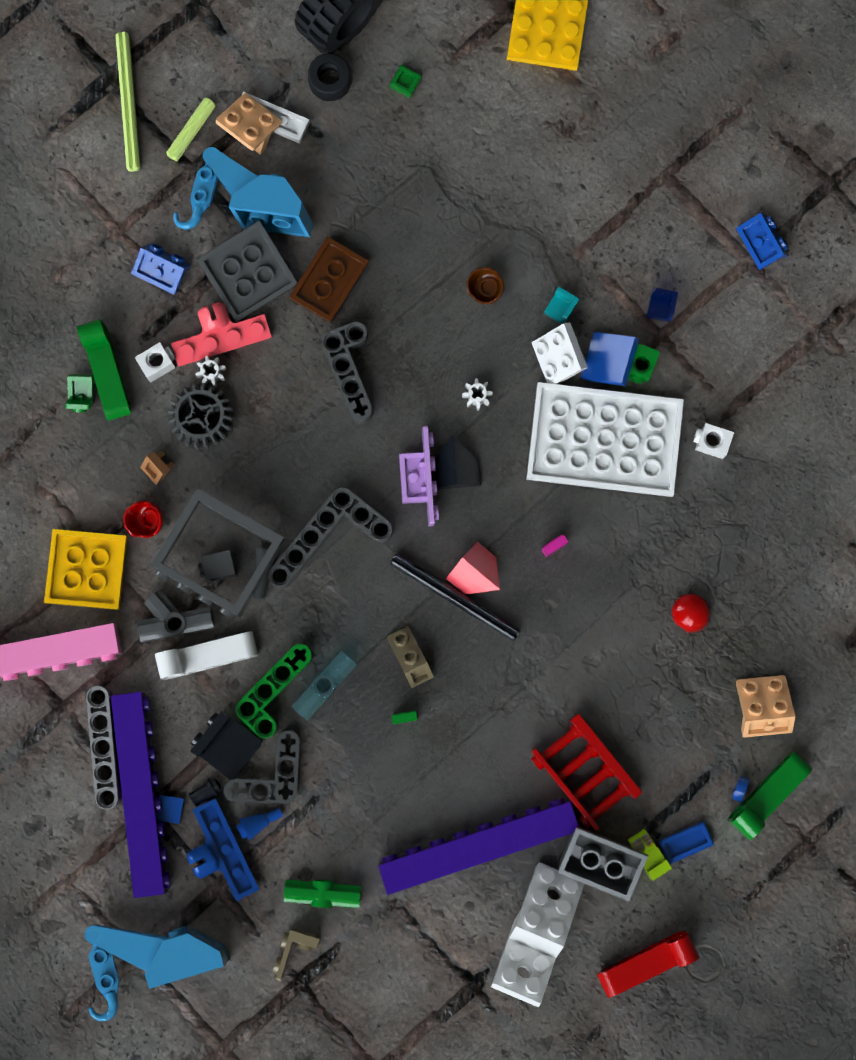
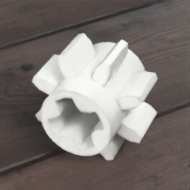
M206 356L205 362H197L200 372L195 374L197 378L204 377L202 384L206 383L207 385L209 382L216 386V382L219 379L225 380L221 372L225 371L226 367L224 365L218 366L220 363L218 357L213 361ZM213 367H214L216 373H215V374L210 373L209 376H208L206 370H207V369L212 370Z
M475 379L473 385L465 384L468 392L463 393L462 398H468L467 407L474 405L477 411H479L480 405L483 403L489 406V401L486 397L492 396L493 392L486 390L488 382L482 385L478 383V379ZM479 390L482 391V398H473V391L476 393Z

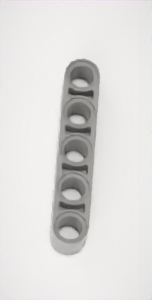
M94 686L87 692L86 702L95 801L100 808L108 810L117 807L122 800L111 696L113 695L106 687ZM101 690L105 693V700L102 704H97L94 700V695ZM101 715L105 716L108 721L107 726L102 730L96 724L98 717ZM103 740L107 741L110 745V750L105 755L99 751V744ZM105 765L112 769V776L108 780L101 776V769ZM106 791H111L114 794V801L111 805L106 804L103 800V795Z

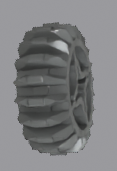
M196 383L192 384L193 391L189 392L187 387H183L185 395L181 396L180 393H176L175 396L179 401H170V405L175 410L167 411L169 416L174 417L168 420V424L176 425L171 429V432L173 434L179 433L177 436L179 442L186 438L185 445L190 447L194 441L196 449H199L201 442H203L204 447L208 449L210 447L209 441L212 440L215 445H218L216 437L226 438V435L222 432L223 429L231 431L232 428L226 422H234V418L227 414H231L234 410L233 407H226L231 401L229 398L222 399L225 394L222 390L216 393V386L212 385L207 391L206 383H203L201 390H198ZM208 398L216 403L201 406L197 403L196 399ZM189 403L191 413L182 422V412ZM195 407L203 414H206L204 415L206 425L199 418L195 419V417H198ZM220 410L219 422L212 429L210 420ZM200 426L206 433L198 435L190 433L185 429Z

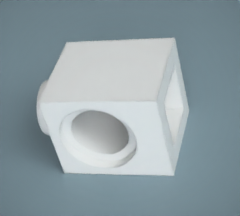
M160 342L135 357L150 383L175 369L172 361L176 358L170 348H163ZM157 356L163 357V362L160 366L155 367L151 365L153 358Z
M705 423L702 429L698 428L693 440V442L697 443L695 450L723 459L728 453L734 432ZM714 435L718 440V444L716 446L709 445L706 441V436Z

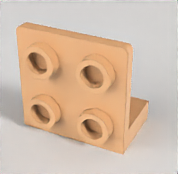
M784 675L738 679L736 681L743 713L741 726L743 738L793 732L796 716Z

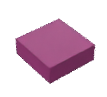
M560 535L543 546L541 551L547 558L567 545L568 540L564 535Z

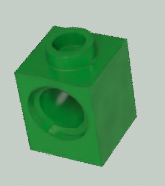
M638 343L628 379L637 384L647 383L652 375L660 351ZM638 360L644 361L647 364V370L641 371L637 369L635 362Z

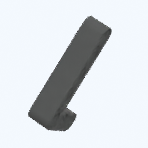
M338 488L330 495L269 571V580L277 588L283 589L288 587L345 517L378 543L387 542L391 538V523L349 489ZM341 494H346L350 497L349 503L345 506H340L336 503L337 497ZM364 509L368 511V519L358 521L355 518L358 510ZM331 513L334 516L333 523L330 525L322 524V515ZM378 525H385L388 528V533L385 536L379 537L374 533ZM315 532L318 534L319 538L315 544L306 543L305 537L308 533ZM295 551L303 554L302 561L297 564L290 562V555ZM279 570H284L287 573V578L282 583H277L274 580V575Z

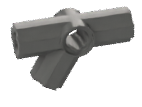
M161 589L148 597L144 603L155 618L137 621L138 635L142 643L173 636L181 637L185 634L215 628L212 607L180 613ZM180 618L182 621L181 628L173 631L171 629L172 621Z

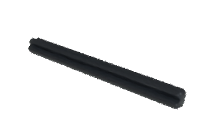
M396 553L392 558L391 565L506 638L514 641L519 635L520 630L402 555Z

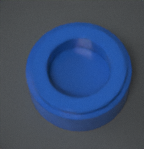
M743 776L739 777L732 794L733 800L741 803L750 779Z

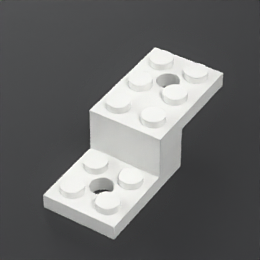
M538 862L522 908L513 922L491 985L492 988L534 1006H540L555 960L565 945L584 883L559 874L557 869ZM547 891H556L559 894V899H551ZM517 968H526L529 971L530 977H521L517 972Z

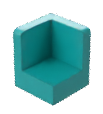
M558 287L544 314L558 323L564 324L575 310L579 298Z

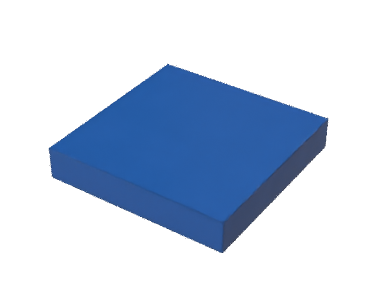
M594 332L585 360L587 369L582 371L580 378L586 381L626 386L639 339L632 336Z

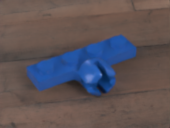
M216 798L193 809L192 811L206 839L203 845L189 851L187 854L190 865L201 859L205 861L204 864L192 869L197 878H204L216 871H220L224 875L235 901L258 891V885Z

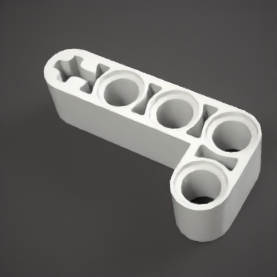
M252 631L179 650L171 649L155 654L160 679L163 680L258 656Z

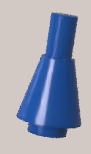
M278 807L266 814L238 818L240 824L236 825L241 838L247 837L248 841H250L266 828L269 823L283 817Z

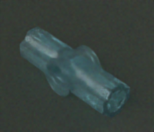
M340 651L291 707L308 721L335 692L357 664L344 652ZM322 679H328L331 682V689L326 693H321L318 690V683Z

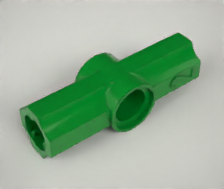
M285 880L284 902L304 903L321 908H332L333 906L360 908L361 885L337 884L335 881Z

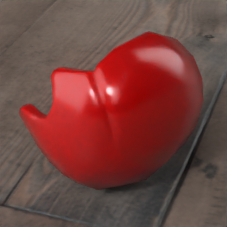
M136 502L125 511L123 516L124 527L133 537H154V535H157L162 530L164 525L163 511L153 502Z
M685 594L675 600L672 607V616L677 626L685 632L693 633L700 632L707 626L710 619V611L707 602L702 597L696 594Z

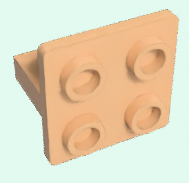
M247 93L239 97L216 118L217 125L251 151L255 150L260 155L266 150L270 135L282 123L281 119Z

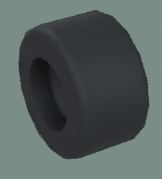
M324 53L317 56L308 68V82L312 93L324 101H336L343 98L351 86V70L347 61L334 53ZM333 70L338 73L339 79L336 83L325 84L321 82V74L325 71Z

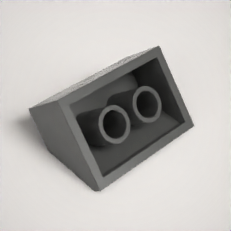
M576 826L559 860L558 873L629 901L647 861L648 854Z

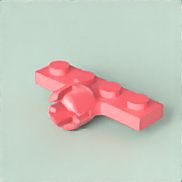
M213 303L212 306L216 318L213 319L208 305L202 307L198 311L202 332L171 343L178 366L205 359L206 356H215L272 338L265 314L239 322H232L224 303Z

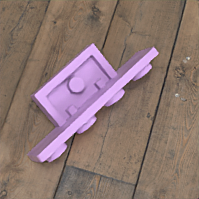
M423 426V453L399 454L402 504L427 502L428 526H434V520H439L438 505H433V496L437 495L436 481H432L431 471H435V457L430 456L429 447L434 446L433 432H428V426Z

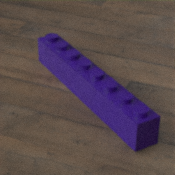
M145 692L111 696L133 896L134 898L162 895L168 892L167 888L171 887L169 872L165 873L164 862H168L167 848L162 847L161 837H165L164 823L159 822L157 812L162 811L161 797L156 796V787L159 786L158 772L153 770V762L156 761L155 747H151L150 737L153 736V725L151 721L148 722L147 712L151 709L148 696L145 697Z
M563 798L549 802L550 807L540 810V807L536 806L525 810L526 815L517 818L516 814L501 818L502 823L493 826L492 822L477 826L479 831L469 834L468 830L453 834L455 839L445 842L444 838L429 842L431 847L421 850L420 846L407 849V855L398 858L396 854L383 857V863L378 864L387 895L572 834L578 823L571 802H564Z

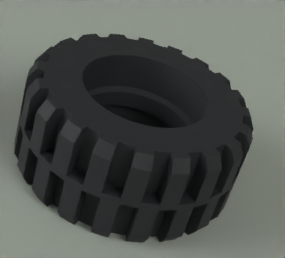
M304 0L296 12L295 26L318 51L325 54L335 53L336 50L342 49L345 44L351 42L361 32L362 28L369 23V20L381 5L382 0Z

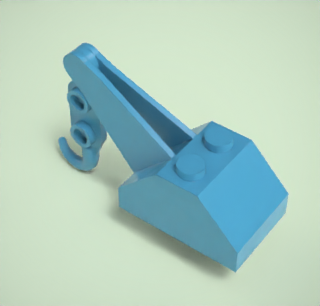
M208 147L203 152L205 166L200 168L196 174L190 197L193 212L191 219L187 222H181L177 212L173 216L175 225L183 230H189L198 225L203 213L212 203L217 181L219 180L231 195L229 208L241 228L245 229L259 220L266 232L310 237L313 228V222L303 203L285 177L279 174H261L257 176L215 147Z
M93 924L85 931V939L93 946L89 953V961L96 987L106 998L109 1008L106 1013L98 1014L93 1007H89V1013L98 1021H108L117 1013L119 976L113 955L146 971L145 977L150 989L224 967L229 961L226 946L195 928L187 930V926L173 929L172 932L168 933L169 936L166 937Z

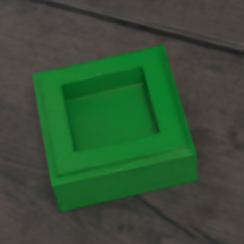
M400 65L389 84V88L411 98L422 79V75Z
M415 710L392 714L393 716H391L393 725L418 720Z

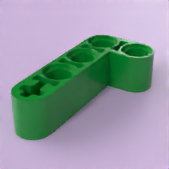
M101 319L78 325V335L82 346L86 349L107 420L111 421L131 415L130 403L106 325Z
M297 644L293 646L236 706V713L239 718L261 738H271L278 731L277 721L265 709L312 661V651L306 645ZM297 650L301 652L306 650L305 657L307 659L305 661L298 660L294 665L299 668L295 671L293 666L286 661L290 659L293 662L297 658L295 654ZM285 666L289 668L290 676L282 681L278 679L277 671ZM268 684L272 687V695L264 699L260 696L259 691L261 686ZM247 702H251L255 707L253 715L249 717L242 713V707ZM263 720H269L272 723V731L268 734H263L260 731L259 726Z
M792 751L735 809L727 821L746 839H753L765 827L766 823L764 821L810 774L813 768L798 753Z

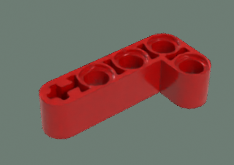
M680 931L600 970L596 975L607 998H610L675 966L684 967L698 960L700 956L689 934L686 931Z

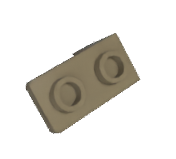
M405 627L387 636V640L411 688L434 678L409 627Z
M293 927L290 933L285 932L280 946L285 948L282 958L277 957L273 972L277 973L275 980L281 981L293 942L297 943L296 947L311 951L312 948L317 949L321 936Z

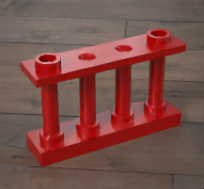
M576 714L569 720L572 723L569 727L570 730L541 754L536 748L530 751L534 755L531 760L539 770L544 768L579 811L581 816L578 819L588 830L592 827L593 830L597 831L599 829V826L595 823L597 818L624 796L627 798L630 795L631 798L636 799L643 792L579 714ZM576 737L578 739L583 737L588 743L585 746L586 750L558 773H555L547 761ZM598 756L604 763L601 766L602 769L571 793L563 781L592 757L595 759ZM614 776L620 783L617 786L618 789L587 813L579 803V800L607 777L611 778Z

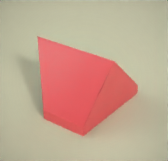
M477 541L461 558L446 580L464 595L500 590L497 559Z

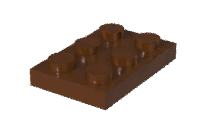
M327 236L289 296V299L331 324L368 266L369 261Z

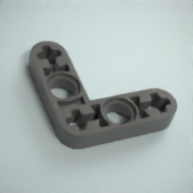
M287 730L277 736L274 780L230 779L224 785L225 797L234 802L281 804L292 802L297 795L300 744L298 735L293 731ZM286 734H289L290 739L295 741L289 747V753L295 752L294 757L287 755L280 757V751L285 752L286 746L281 744V739H285ZM286 759L292 761L294 766L289 774H283L279 768L280 763ZM279 776L283 778L293 777V782L288 781L287 787L292 790V795H287V799H283V795L278 794L279 789L281 790L284 787V781L278 782ZM233 783H237L239 788H246L245 783H251L248 790L250 798H245L246 793H237V797H233L232 793L228 792V787L231 788ZM257 784H264L267 788L266 796L260 799L256 798L253 794V788Z

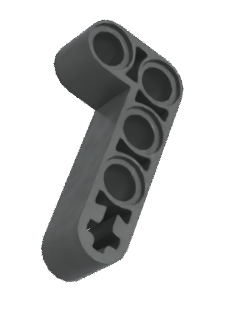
M352 322L326 333L322 343L351 418L358 424H365L372 418V407L350 352L365 346L368 336L366 327L362 323ZM358 330L363 333V336L359 340H353L350 338V334ZM336 339L340 341V346L337 349H330L327 346L328 342ZM342 361L350 365L348 370L343 372L336 368L337 364ZM356 384L359 387L356 393L349 394L345 391L347 385ZM359 400L362 409H366L364 416L356 413L358 411L355 401Z

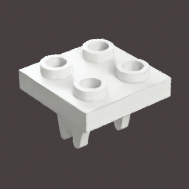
M570 322L558 326L532 342L547 383L560 384L587 369L585 358L582 355Z

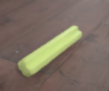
M209 98L202 100L167 150L169 158L174 161L180 159L214 110L215 103Z

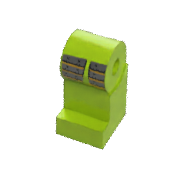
M645 829L627 840L631 848L648 854L644 870L650 880L654 881L672 869Z

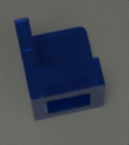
M654 288L650 295L646 318L670 322L674 316L678 292Z

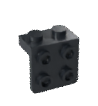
M221 711L219 714L215 712L206 724L209 727L204 734L199 732L192 740L191 745L193 748L190 752L204 759L229 780L235 779L259 749L262 742L225 711Z

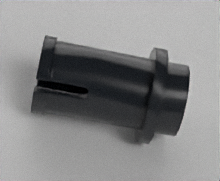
M208 778L206 780L207 783L188 793L196 807L214 795L216 797L219 796L222 787L216 778Z

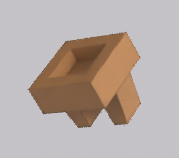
M153 451L147 455L140 467L155 485L161 483L175 466L173 462L165 464L162 461L165 456L163 451L157 453Z

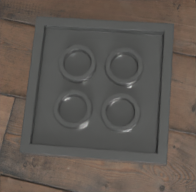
M259 220L196 259L235 322L298 284Z

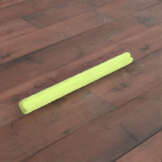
M127 32L116 33L126 167L128 171L134 172L140 170L130 38Z

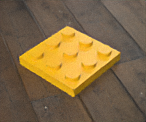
M516 0L507 60L577 71L588 0Z
M52 529L44 603L120 610L128 537L125 535Z

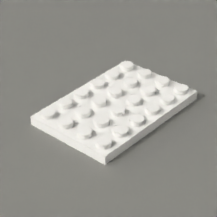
M538 382L526 480L673 497L684 399Z

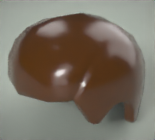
M478 267L470 273L466 281L468 295L483 305L493 304L499 300L505 290L504 279L498 271L490 267Z

